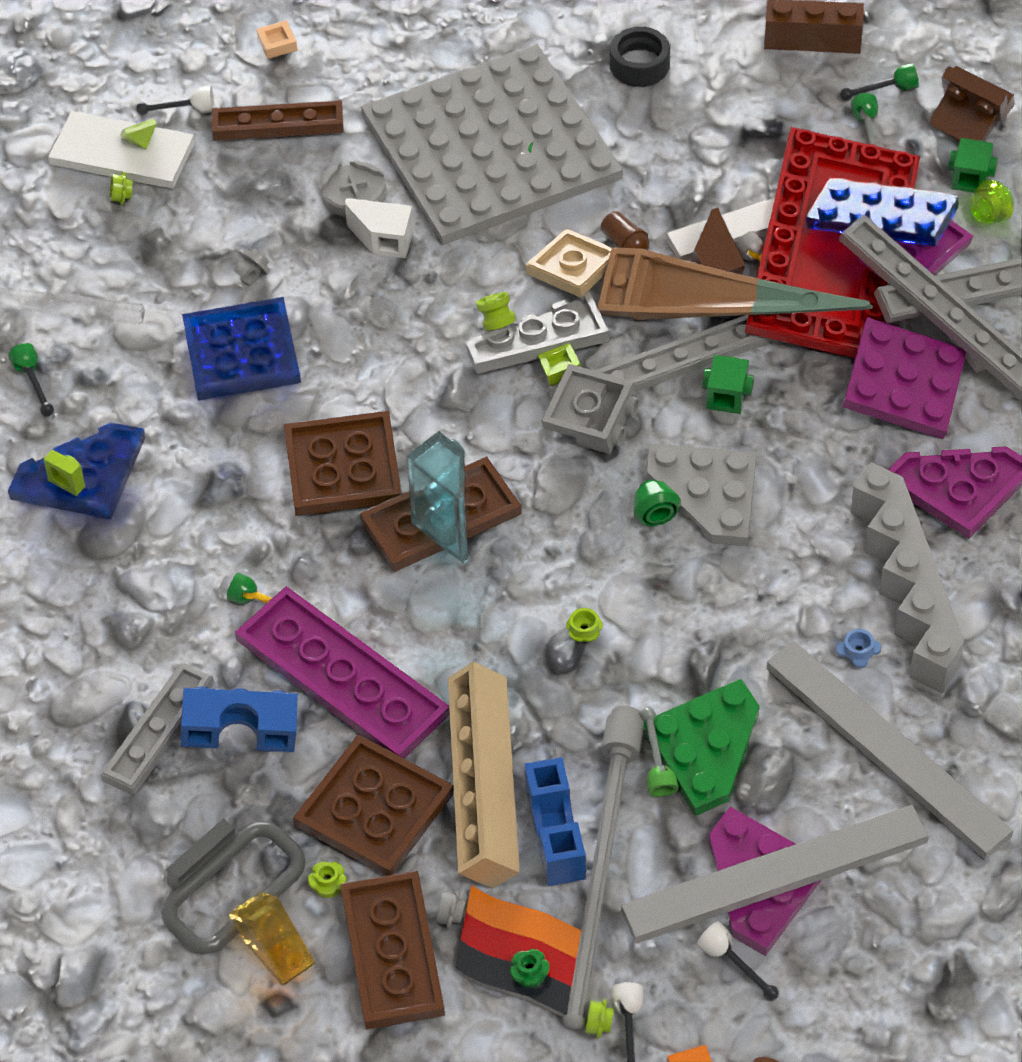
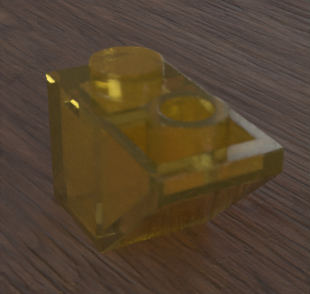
M260 892L229 913L247 946L281 985H286L316 964L278 897Z

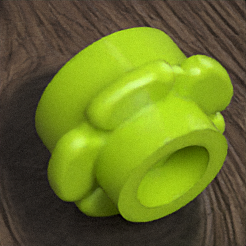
M122 172L121 175L112 174L110 182V201L120 202V205L124 204L125 199H131L133 180L127 179L125 172Z
M589 608L575 610L566 622V629L569 631L570 638L577 642H592L600 636L599 631L603 628V623L598 614Z
M322 861L313 866L312 874L308 876V884L318 896L333 898L341 893L340 884L346 883L347 877L344 875L345 870L341 864ZM326 875L331 876L330 879H324Z
M603 999L602 1002L590 1000L585 1033L595 1034L598 1039L601 1038L602 1032L610 1033L614 1009L606 1007V999Z

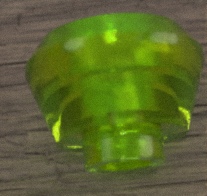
M990 179L984 180L971 198V213L978 221L986 224L1007 221L1012 217L1014 211L1013 196L1003 183Z

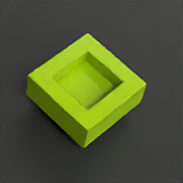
M570 343L538 354L540 365L550 386L560 383L568 364L581 367Z
M52 449L43 459L48 481L77 496L85 488L80 463L72 456H64Z

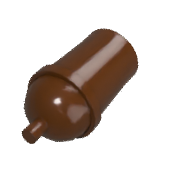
M611 212L603 219L601 231L616 248L649 250L648 234L628 220L621 212Z

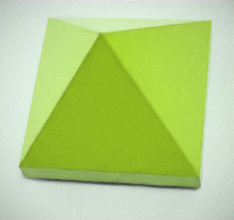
M152 118L124 128L120 133L121 138L143 149H147L157 125L156 120Z

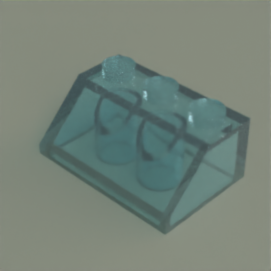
M437 431L406 456L412 523L461 563H464L468 560V497L465 451L458 441L449 439L440 431Z

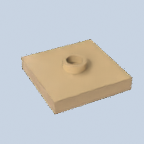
M565 229L525 265L526 274L581 298L605 276L611 247Z

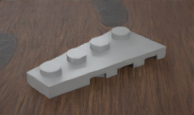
M587 291L581 298L578 297L575 301L567 304L562 300L551 305V311L536 317L532 313L521 318L519 325L513 328L505 326L466 342L467 354L476 374L536 360L538 359V354L568 343L571 344L573 350L609 342L610 340L609 330L590 292Z

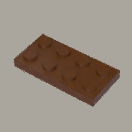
M486 456L361 512L360 520L393 572H396L521 515L522 507Z
M418 871L340 884L365 1029L445 1016V1007Z

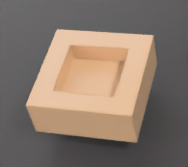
M287 20L256 29L257 38L267 59L298 51L297 41Z

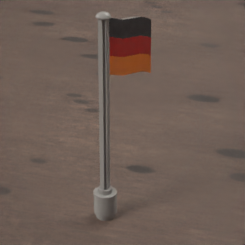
M617 706L613 708L612 713L608 715L601 751L610 761L582 930L545 912L499 900L480 891L471 884L455 965L457 973L482 987L529 1000L563 1017V1023L570 1029H581L587 1023L584 1014L626 765L637 760L640 753L644 721L641 719V712L630 706ZM530 949H536L545 955L544 959L549 962L550 970L540 985L532 988L524 987L511 976L510 968L513 966L511 960L520 951L526 952ZM528 964L526 968L531 969L533 968V965Z

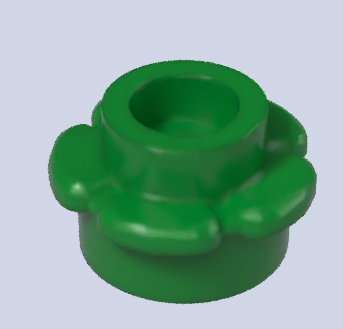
M539 950L520 951L511 960L513 966L510 968L512 978L520 985L528 988L536 987L548 975L550 970L549 962L544 959L545 955ZM532 964L533 968L527 969L526 966Z

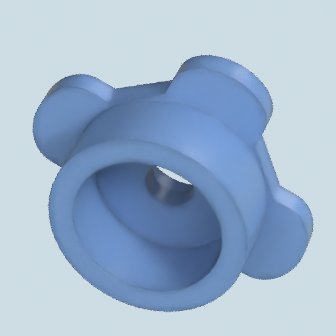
M854 629L846 634L844 642L837 644L836 652L839 656L850 659L855 667L864 668L868 665V660L873 655H878L881 652V644L874 640L870 632L864 629Z

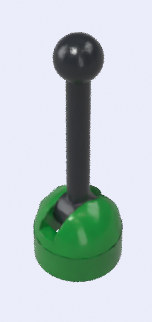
M913 63L902 65L895 70L893 78L852 90L844 88L840 92V97L844 101H849L855 95L890 85H895L902 91L919 88L916 68Z
M31 343L18 344L9 351L8 358L15 370L27 373L41 403V414L51 416L54 413V407L51 403L47 402L33 371L37 366L38 354Z

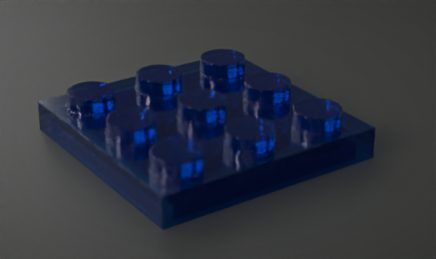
M284 297L182 314L198 401L301 383Z

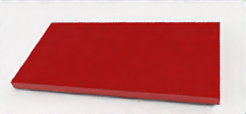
M790 128L757 278L808 290L865 300L873 308L868 310L748 315L745 333L855 358L867 317L886 323L874 292L878 287L890 284L856 260L857 255L839 241V238L863 214L883 230L911 205L920 156L904 151L878 147L873 144L847 140L842 137L816 133L807 129Z

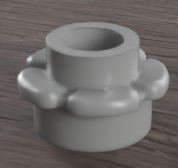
M456 890L455 894L444 891L440 902L436 922L446 924L448 929L452 928L453 922L458 924L462 922L466 901L459 899L460 891Z

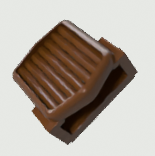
M948 66L942 75L944 96L930 119V125L935 130L960 142V138L984 141L998 122L1002 123L1014 107V94L958 66L954 68Z

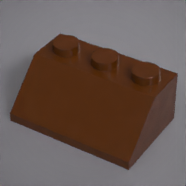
M767 0L764 49L861 54L864 3Z

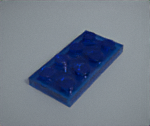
M830 178L807 214L806 225L808 229L843 233L864 214L894 241L936 247L959 208L958 195L944 194L938 191L929 192L914 190L908 187L900 188L879 185L877 183Z

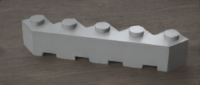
M870 462L853 486L851 513L871 522L867 528L865 553L885 562V565L882 567L879 594L901 604L897 609L894 635L916 645L912 654L910 678L943 694L960 669L964 639L903 477Z

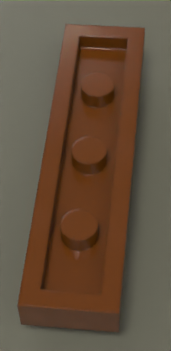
M342 100L212 108L213 141L344 133Z

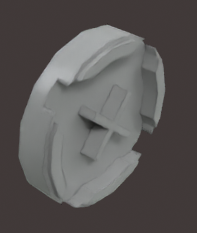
M350 161V165L342 166V164H338L326 172L321 181L322 201L329 210L341 216H346V198L384 203L387 196L384 174L371 163Z

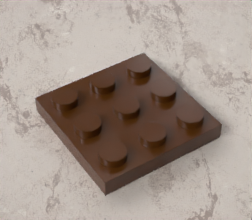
M389 411L284 424L295 516L377 506L402 494Z
M358 734L294 815L293 822L295 827L381 874L389 876L396 872L453 796L454 785Z

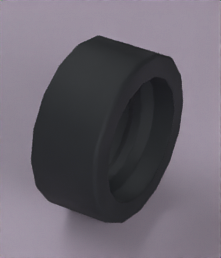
M640 26L627 28L616 34L610 43V70L613 76L624 84L638 87L653 85L664 79L670 70V43L667 37L656 29ZM646 50L658 57L650 62L634 63L624 59L622 56L630 51Z

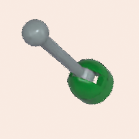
M870 93L859 94L851 101L852 112L857 120L865 122L869 144L876 145L871 119L875 118L878 114L877 98Z

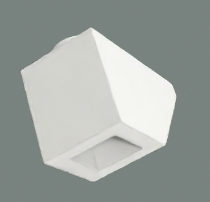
M346 198L347 226L373 255L406 258L414 230L412 206Z

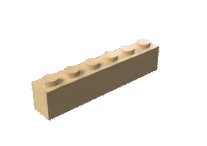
M473 661L448 678L458 874L490 888H495L520 873L507 677Z

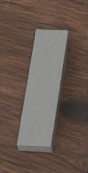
M181 662L101 772L102 781L135 796L181 731L183 687L195 688L204 686L211 689L214 684L213 676Z

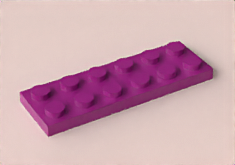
M287 586L235 631L236 641L365 738L404 759L450 715L448 704Z

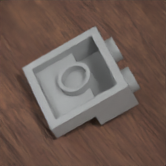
M568 364L541 422L544 429L575 437L577 444L580 446L611 454L614 445L621 446L626 436V426L624 424L628 416L635 417L637 414L640 398L637 397L633 381Z

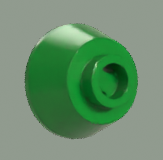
M647 480L639 486L634 494V517L638 522L647 526L665 524L677 515L681 499L665 482Z

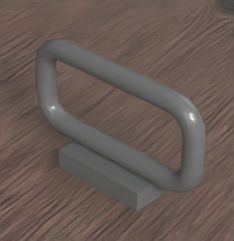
M223 818L167 868V885L173 891L163 902L161 910L163 923L185 947L193 952L210 954L219 951L299 879L304 872L306 863L303 850L286 832L273 823L265 821L254 822L244 827L235 835V828ZM257 837H267L289 857V867L215 935L210 938L197 936L179 919L177 915L179 906L252 840Z

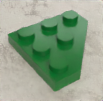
M738 679L660 713L653 720L661 762L663 766H668L674 771L678 790L695 816L730 801L738 771L741 769L760 709L759 704L742 679ZM644 721L643 734L650 743L647 725Z

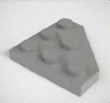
M650 443L646 480L663 481L672 488L681 499L679 512L687 520L692 519L702 529V535L711 543L748 546L757 452Z

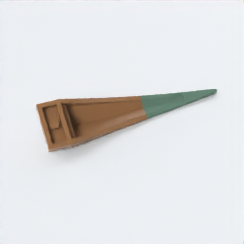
M616 247L611 248L597 306L602 316L633 317L635 320L868 310L873 308L865 300L753 278L645 249Z

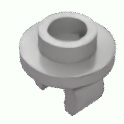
M244 249L241 252L244 260L240 261L234 269L235 273L241 276L240 280L251 287L257 281L260 273L268 275L270 272L267 266L269 260L256 249H253L251 252Z

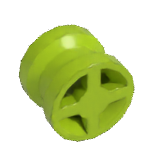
M508 292L494 293L476 302L478 311L482 312L484 317L482 321L484 330L500 329L516 321L514 311L510 310L508 306L510 302Z

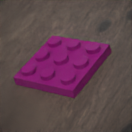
M867 317L862 329L842 407L944 439L948 430L966 351L961 347Z

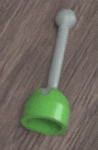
M645 707L641 711V718L647 725L655 766L647 774L646 785L648 794L651 797L669 796L679 789L677 778L672 769L668 766H662L653 721L656 717V712L651 707Z

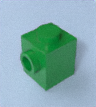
M960 138L958 151L951 150L948 170L953 171L951 189L984 195L988 177L994 178L998 158L992 157L994 143Z
M714 355L711 369L705 368L702 381V389H707L706 409L741 414L745 395H752L754 375L748 374L749 360L732 356Z

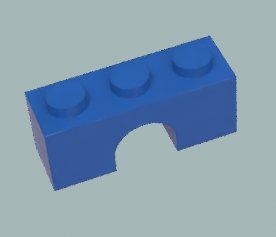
M204 686L195 688L183 687L180 747L218 748L221 731L229 725L242 724L254 731L257 738L256 750L294 752L297 731L298 693H286L280 690L271 692L248 691L242 688L222 690L210 689Z
M558 757L524 763L525 790L547 885L553 886L586 880V853L578 822L574 823L570 787L563 758Z

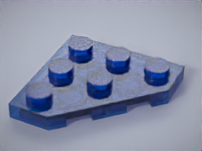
M110 422L99 427L98 433L83 440L77 437L53 448L54 451L64 456H72L80 463L85 488L77 496L48 481L44 458L37 461L31 458L19 464L8 489L10 500L112 519L146 438L144 428Z

